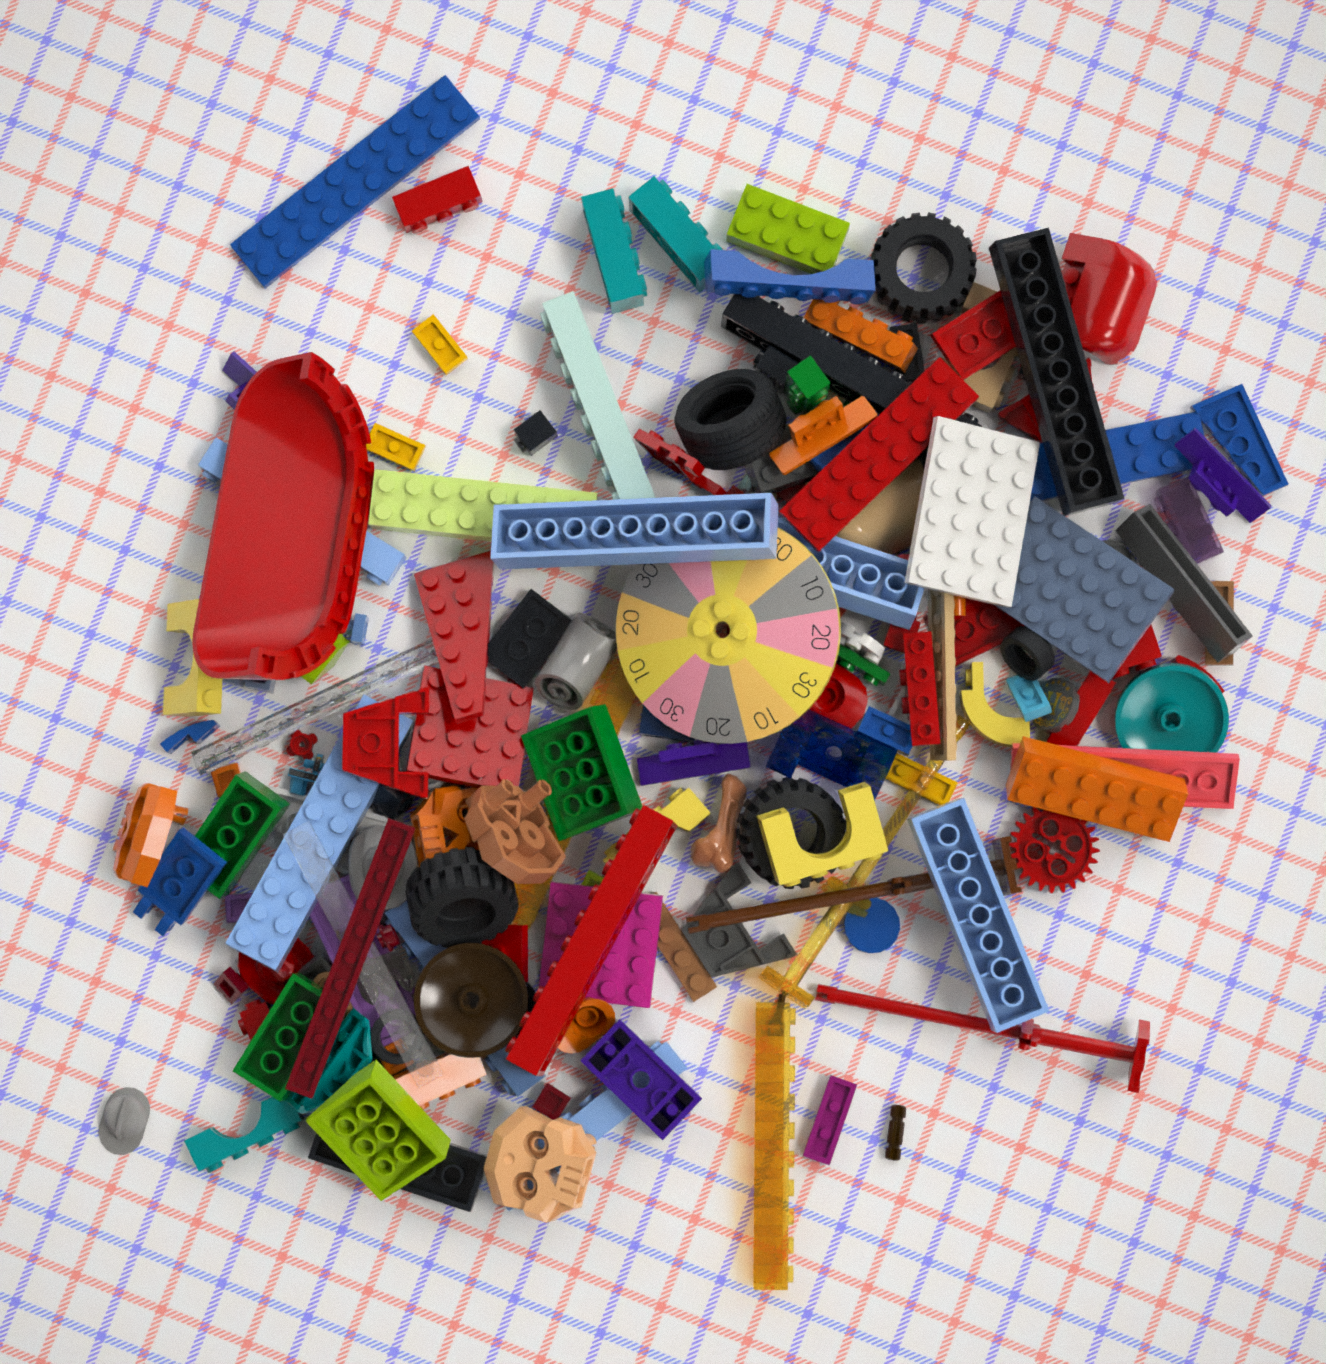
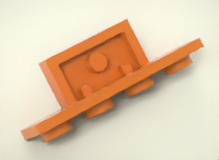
M837 396L830 400L822 401L814 410L805 415L798 416L788 425L792 439L770 452V458L782 475H787L870 424L878 416L877 412L864 396L859 397L843 407Z

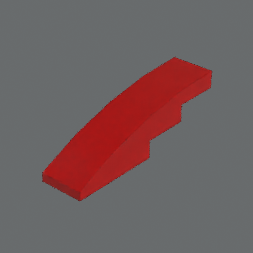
M1089 671L1077 691L1080 703L1075 718L1069 725L1065 724L1060 728L1062 729L1061 731L1050 733L1046 742L1055 745L1078 746L1116 682L1111 680L1107 683Z

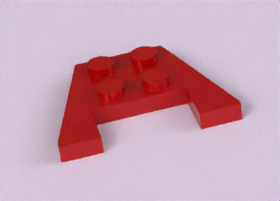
M640 428L638 429L633 438L650 456L677 474L680 473L687 477L692 484L700 489L703 488L713 495L728 494L720 485L702 475L705 469L704 466L697 459L686 454L682 448L673 443L672 445L664 442L663 437L652 430L647 433Z
M429 687L343 713L342 771L423 799H428V772H399V715L429 714Z

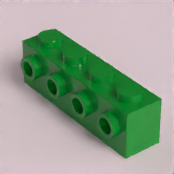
M811 355L787 371L784 393L788 398L786 403L794 415H805L814 410L822 401L827 400L830 381Z

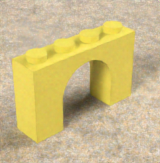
M199 599L167 604L166 631L189 634L192 641ZM193 654L192 666L187 679L181 685L164 687L163 715L194 717L221 714L223 679L212 678L203 673L198 667Z
M862 782L838 790L846 818V831L841 842L834 849L826 853L814 854L801 849L794 833L789 812L784 807L757 815L775 881L779 885L784 884L785 887L799 884L802 878L808 876L819 878L827 875V870L837 867L839 870L853 867L856 861L862 859L873 861L881 858V853L888 851L872 790L867 783Z

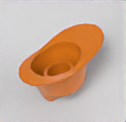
M585 997L558 1049L570 1054L579 1053L604 1036L615 1023V1012L612 1006L606 1001Z

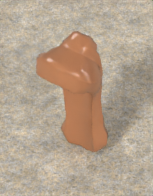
M729 773L725 775L721 783L722 801L716 826L706 837L695 840L690 849L691 859L696 866L713 867L720 873L726 872L733 865L737 842V819L747 796L746 786L737 776Z

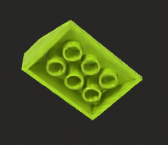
M377 1060L354 1074L306 1119L310 1127L380 1201L446 1159L451 1139Z

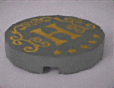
M1061 677L1051 678L1041 685L1050 703L1052 713L1031 720L1035 727L1047 733L1061 731L1062 729L1060 728L1065 724L1069 725L1078 712L1080 697L1076 693V687L1073 683Z

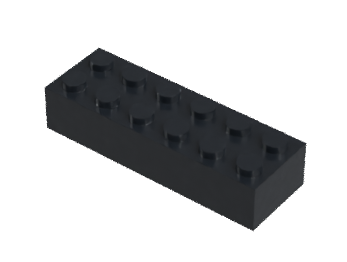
M316 1133L308 1159L355 1174ZM450 1143L446 1159L400 1189L471 1212L485 1174L484 1165L487 1155Z

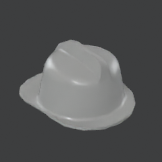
M125 1087L116 1090L110 1095L99 1125V1138L107 1151L117 1155H125L133 1152L140 1145L150 1114V1104L143 1092L136 1088Z

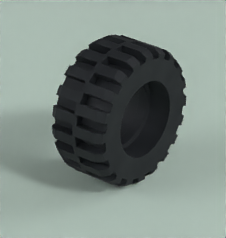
M920 212L911 213V217L907 219L902 216L896 219L894 225L889 224L883 230V234L881 237H878L874 245L870 260L874 261L877 300L881 305L885 304L888 307V312L893 316L896 313L901 315V320L909 322L910 319L917 320V324H926L927 320H933V322L940 321L943 316L952 315L959 306H962L973 286L977 268H975L977 261L976 252L972 251L973 244L969 237H964V230L959 225L956 227L951 225V219L945 216L943 220L935 218L936 213L928 212L927 216H920ZM915 245H927L937 249L946 258L949 266L948 277L940 288L929 292H920L907 287L897 274V260L901 253Z
M784 777L780 782L774 779L767 782L768 786L766 788H757L753 792L755 796L750 801L747 798L743 804L745 807L744 813H739L737 819L740 826L739 829H736V838L740 842L738 847L745 861L758 876L776 887L779 884L775 881L757 815L783 807L786 810L802 808L808 811L817 823L815 840L807 850L809 853H826L834 849L845 835L846 819L843 818L842 814L844 812L840 805L823 788L802 778L794 780L792 777ZM837 868L830 869L827 871H829L832 874ZM808 876L800 879L801 882L794 886H799L801 889L810 887V882L815 881L818 884L825 879L823 876L819 878ZM784 884L782 885L785 889H794V886L785 887Z
M465 847L462 850L453 848L449 849V852L446 853L441 851L434 854L433 858L425 859L421 862L420 867H416L412 871L406 883L405 893L413 930L422 939L435 946L441 944L444 948H449L458 944H482V941H490L496 938L498 933L502 934L507 930L508 924L511 925L518 911L519 904L514 882L483 861L480 850H475L473 847Z

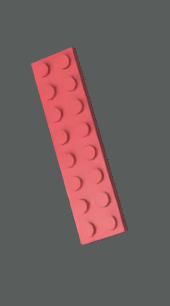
M1012 743L1010 770L1020 743ZM1059 745L1185 778L1188 796L1184 807L1234 809L1240 761L1239 754Z

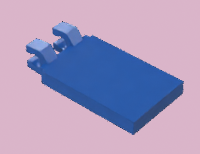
M182 827L177 831L163 852L148 887L140 886L137 890L143 895V898L139 901L133 913L142 919L156 905L166 914L154 930L161 936H165L168 931L173 929L176 923L181 926L188 920L227 862Z

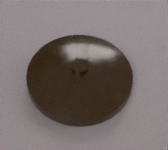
M479 943L454 945L435 955L420 973L414 992L415 1015L426 1037L444 1052L465 1058L487 1056L508 1045L512 1037H516L521 1029L519 1024L524 1014L528 1011L529 1004L526 981L516 963L502 951Z

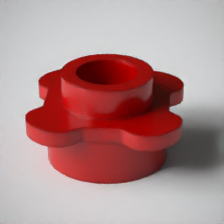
M299 729L293 730L291 732L290 745L286 749L288 755H298L303 757L304 760L312 759L314 756L312 752L313 747L318 742V738L313 733L308 735L302 733ZM301 742L305 743L304 747H300Z

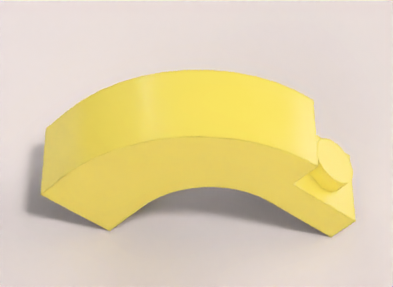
M972 662L970 669H965V686H970V690H961L959 692L962 711L971 727L986 740L1004 747H1012V743H1020L1023 736L1030 738V721L1025 722L1023 717L1011 718L1002 716L988 705L984 695L983 662Z

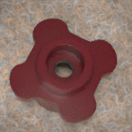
M381 924L378 927L380 932L376 933L377 938L383 949L387 947L392 952L394 947L400 944L399 937L392 924L386 926Z

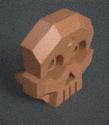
M503 779L497 786H481L465 801L469 811L464 820L473 843L478 842L482 860L516 884L545 882L556 873L566 858V855L548 827L550 825L549 820L539 804L552 793L550 785L544 780L537 781L534 786L524 792L519 786H514L511 781Z

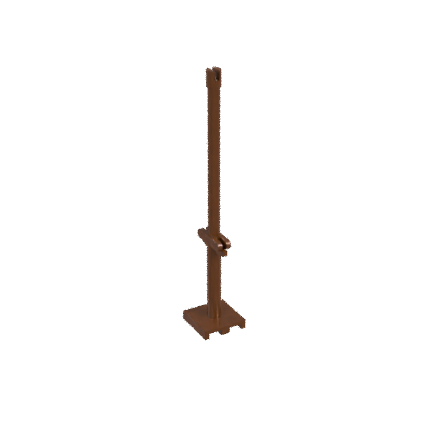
M1011 836L992 841L995 860H991L990 863L995 876L999 877L1003 896L1022 892L1021 886L1017 887L1014 872V870H1017L1016 858L1012 859L1009 842H1012ZM928 872L896 877L886 882L708 915L686 917V923L697 921L698 926L687 928L689 934L707 931L710 928L823 907L934 889Z

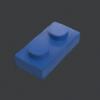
M871 706L868 707L857 733L908 757L913 747L910 725Z

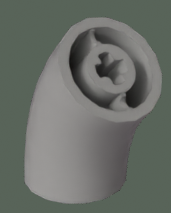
M581 612L576 613L536 677L535 685L537 691L544 699L561 709H579L617 650L616 632L592 616Z

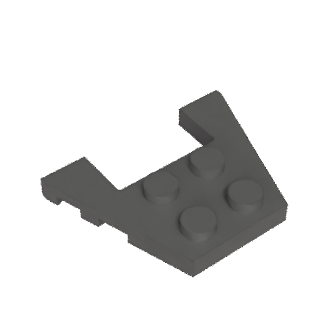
M739 862L732 866L694 915H708L733 910L727 899L751 884ZM694 921L686 923L681 929L711 978L792 958L797 955L784 933L759 949L742 923L710 928L707 931L689 934L687 928L698 926V922Z

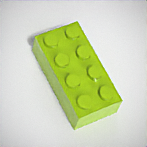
M746 184L728 229L726 242L806 273L814 274L835 266L848 234L850 223L753 185Z

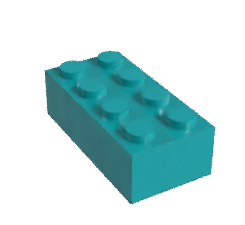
M653 176L628 197L629 210L700 293L705 289L704 261L711 249H723L719 244H712L707 239L708 232L700 222L694 223L688 215L691 213L682 201L676 202L670 195L673 192L669 185L663 179L659 182Z
M611 188L582 196L583 213L612 314L644 306V297L648 296L644 275H638L637 273L640 270L636 248L630 249V244H633L629 222H623L622 218H625V209L621 195L615 196L614 189Z

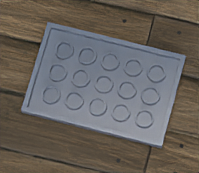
M1035 496L1029 504L1012 607L994 606L1109 683L1175 590Z

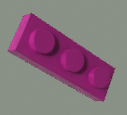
M830 1075L802 1156L830 1166L857 1084Z

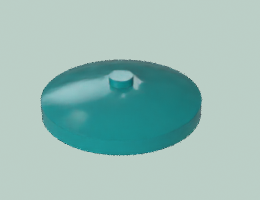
M1180 663L1159 664L1137 674L1121 692L1115 709V728L1122 748L1217 753L1224 743L1229 726L1228 706L1218 685L1203 671Z

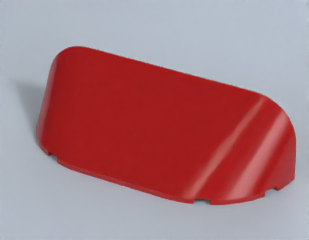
M313 352L276 359L266 364L247 383L234 410L192 639L193 654L198 667L203 673L212 678L285 680L308 674L324 663L335 651L336 647L333 644L339 634L346 632L352 615L370 514L374 479V462L368 461L366 444H371V438L363 412L350 387L347 384H341L333 375L335 369Z

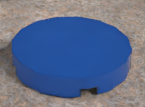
M879 898L861 900L854 903L847 911L844 920L845 934L850 944L857 950L868 954L880 953L890 948L897 940L900 932V918L895 908L885 900Z

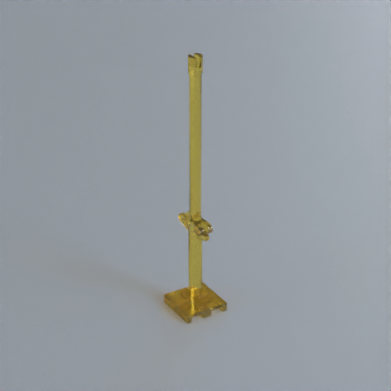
M957 715L956 742L962 739L971 724L970 721L960 715ZM929 759L883 828L887 847L945 761H930ZM880 858L873 861H865L863 859L847 884L837 877L831 876L827 879L826 884H822L820 889L826 893L862 886ZM867 899L830 906L785 975H781L767 965L758 978L802 1008L806 1009L809 1007L815 997L798 986L846 912L865 918L868 914L866 910L871 907V901Z

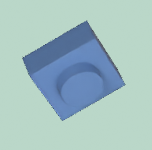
M355 613L354 620L350 619L347 636H351L353 644L365 645L369 622L367 615Z

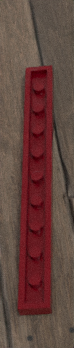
M391 818L387 820L285 1087L287 1090L311 1099L314 1097L416 830L415 827Z

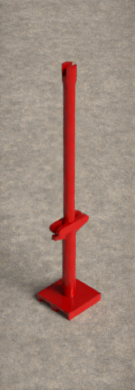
M818 984L816 1001L831 1004L838 1003L1019 1039L1018 1048L1022 1050H1029L1030 1046L1037 1047L1042 1045L1128 1062L1130 1066L1127 1091L1139 1093L1140 1079L1144 1070L1146 1049L1150 1041V1021L1139 1019L1134 1046L1044 1029L1039 1024H1034V1019L996 1033L991 1031L987 1018L841 990L838 987Z

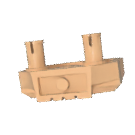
M527 1106L519 1107L494 1130L484 1172L493 1203L523 1209L527 1217L545 1223L555 1221L564 1214L581 1208L597 1153L595 1147L592 1146L597 1143L595 1137L591 1134H585L581 1124L563 1118L551 1120ZM539 1139H542L544 1141V1148L539 1147ZM561 1166L560 1172L558 1174L555 1170V1167ZM528 1180L533 1182V1189L527 1187Z

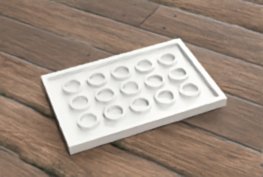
M940 416L933 418L904 583L997 606L1012 607L1040 442Z

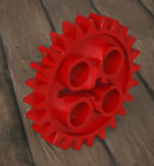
M1036 807L1031 808L1032 817L1027 813H1023L1022 817L1025 823L1016 821L1014 824L1019 829V832H1010L1009 834L1016 839L1015 842L1009 843V847L1015 849V853H1012L1011 857L1012 859H1017V869H1022L1018 878L1021 879L1028 876L1027 886L1030 887L1037 882L1039 892L1044 889L1045 885L1048 886L1049 894H1053L1055 886H1058L1059 891L1064 893L1065 884H1068L1072 890L1075 889L1076 884L1074 880L1076 879L1081 883L1086 882L1082 874L1093 873L1088 865L1098 863L1092 857V854L1100 852V849L1092 847V843L1099 840L1098 837L1090 836V833L1096 829L1095 826L1087 828L1085 824L1088 821L1080 820L1044 809L1040 812ZM1045 821L1055 823L1057 831L1054 836H1048L1043 832L1042 826ZM1037 833L1051 844L1057 841L1059 843L1057 848L1073 857L1075 862H1069L1057 852L1051 855L1049 853L1050 847L1033 838L1032 834ZM1070 836H1074L1080 841V848L1077 852L1070 851L1066 846V841ZM1030 844H1036L1040 847L1041 856L1039 859L1033 860L1028 856L1027 848ZM1054 860H1060L1064 863L1065 870L1062 875H1055L1051 871V863Z

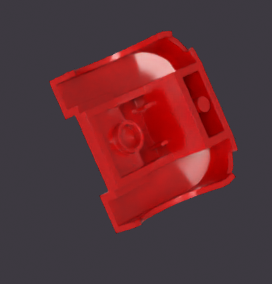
M1070 233L1061 258L1066 262L1062 276L1082 348L1105 364L1117 365L1118 361L1124 359L1131 351L1134 352L1139 343L1156 292L1157 280L1155 279L1154 269L1144 257L1122 244L1103 238Z

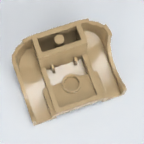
M915 459L836 537L891 555L911 546L924 468L919 459Z

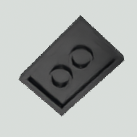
M530 589L489 641L487 651L488 662L524 689L548 660L572 619L533 589Z

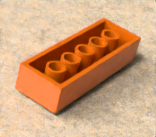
M1024 736L1020 742L1005 784L1007 800L1167 842H1170L1188 796L1185 778Z

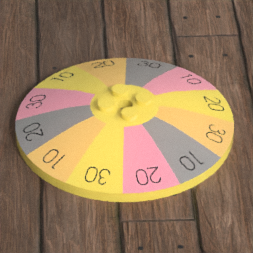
M779 527L777 528L776 559L636 564L622 590L616 616V642L620 663L627 681L642 704L661 722L675 731L691 738L713 743L733 744L761 739L779 732L799 719L812 707L828 684L835 668L841 639L839 606L826 572L815 556L800 541ZM722 621L726 622L730 627V633L725 638H720L716 633V626Z

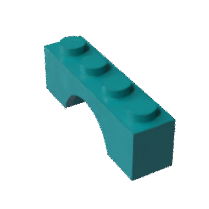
M270 1097L261 1102L260 1119L256 1127L249 1134L243 1137H229L211 1127L186 1139L184 1142L198 1171L206 1169L208 1173H211L224 1166L222 1160L232 1156L233 1160L239 1159L249 1153L248 1147L257 1143L260 1148L274 1141V1134L283 1130L286 1135L300 1128L298 1122L304 1120V1117L286 1100L279 1102L275 1098Z

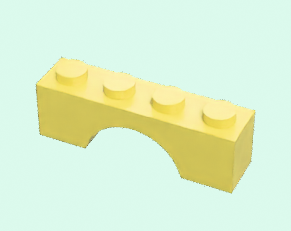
M689 787L685 791L682 788L675 791L668 798L671 803L664 809L660 806L654 809L656 812L673 820L678 825L677 828L687 832L692 831L711 815L709 810ZM617 842L604 852L607 856L603 859L605 864L609 859L614 860L618 850L615 849Z

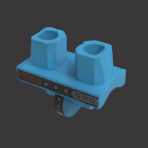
M317 754L315 761L305 759L303 767L313 769L312 773L293 768L289 769L288 776L291 777L290 793L302 796L306 794L308 782L314 783L325 764L323 763L324 755Z

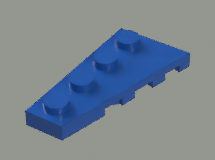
M1243 384L1190 407L1193 412L1200 414L1201 422L1262 496L1289 485Z

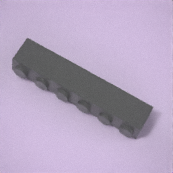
M1151 504L1134 511L1115 530L1123 543L1138 559L1140 565L1175 590L1169 601L1217 663L1234 654L1253 637Z

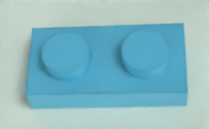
M1018 675L1006 679L1007 686L1025 722L1052 713L1050 703L1038 680H1026Z

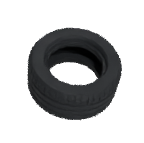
M732 369L712 375L692 387L678 404L674 423L689 456L697 459L704 468L730 470L748 465L768 453L782 437L787 417L778 393L767 376L755 370Z

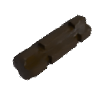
M894 1104L890 1110L892 1120H889L887 1143L889 1145L886 1147L885 1158L899 1161L901 1159L902 1149H900V1145L903 1142L905 1126L903 1118L906 1117V1107Z

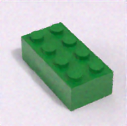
M246 771L234 776L195 834L196 838L227 862L208 889L210 893L219 899L231 893L290 806L289 802Z
M293 973L234 1067L233 1072L279 1102L285 1101L292 1092L285 1089L323 987L301 973Z

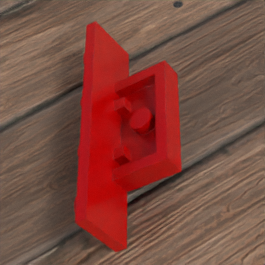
M931 631L903 633L905 663L903 664V669H899L900 686H905L906 697H901L902 714H907V719L910 721L912 746L941 744Z

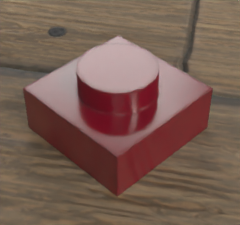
M231 966L222 972L213 983L231 1005L240 999L249 988L241 978V975L236 973Z
M547 1083L532 1107L554 1120L560 1117L571 1097Z

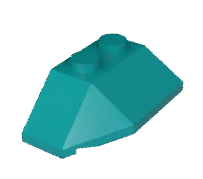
M352 1008L341 1023L314 1097L311 1099L291 1092L286 1099V1102L300 1114L314 1112L354 1074L370 1064L372 1061L370 1024L365 1016L355 1008Z

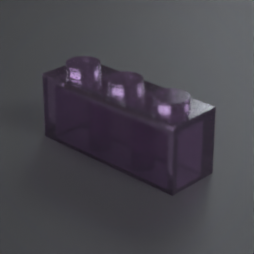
M1189 476L1158 489L1155 492L1156 498H1154V502L1159 513L1164 512L1168 521L1166 525L1199 565L1224 553V550L1200 497L1188 479Z

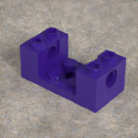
M621 1019L580 1060L662 1140L702 1100V1097L655 1054ZM643 1071L649 1075L650 1081L646 1087L638 1088L634 1085L633 1076L636 1072Z

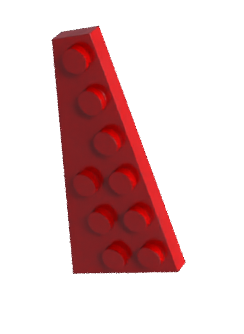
M491 550L414 573L456 724L484 716L486 667L488 665L487 651L492 609L491 595L494 581V562L490 559Z

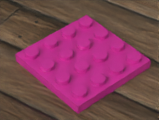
M551 882L539 987L546 986L550 978L547 976V972L554 960L559 962L564 953L560 948L568 935L573 936L578 927L574 925L578 914L582 909L586 911L591 903L588 900V896L593 886ZM641 893L586 997L600 999L611 1004L643 1008L651 1007L664 895Z

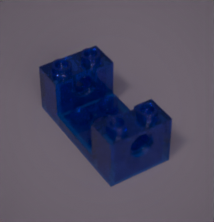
M808 710L791 725L782 729L765 767L791 778L797 765H800L844 787L865 782L871 787L875 801L898 750L814 711ZM831 746L838 747L842 755L834 757L829 754L827 748Z

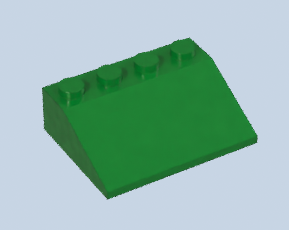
M606 704L588 707L521 735L537 781H546L552 789L551 795L547 796L544 802L558 841H563L631 816L636 808L641 810L642 803Z

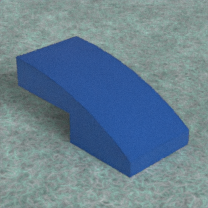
M215 720L195 723L175 732L162 741L160 745L167 753L172 754L190 738L196 743L201 744L221 726Z

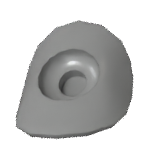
M385 826L364 829L352 841L349 850V877L356 899H358ZM412 840L385 910L399 907L407 901L405 893L406 883L412 871L418 867L416 847Z

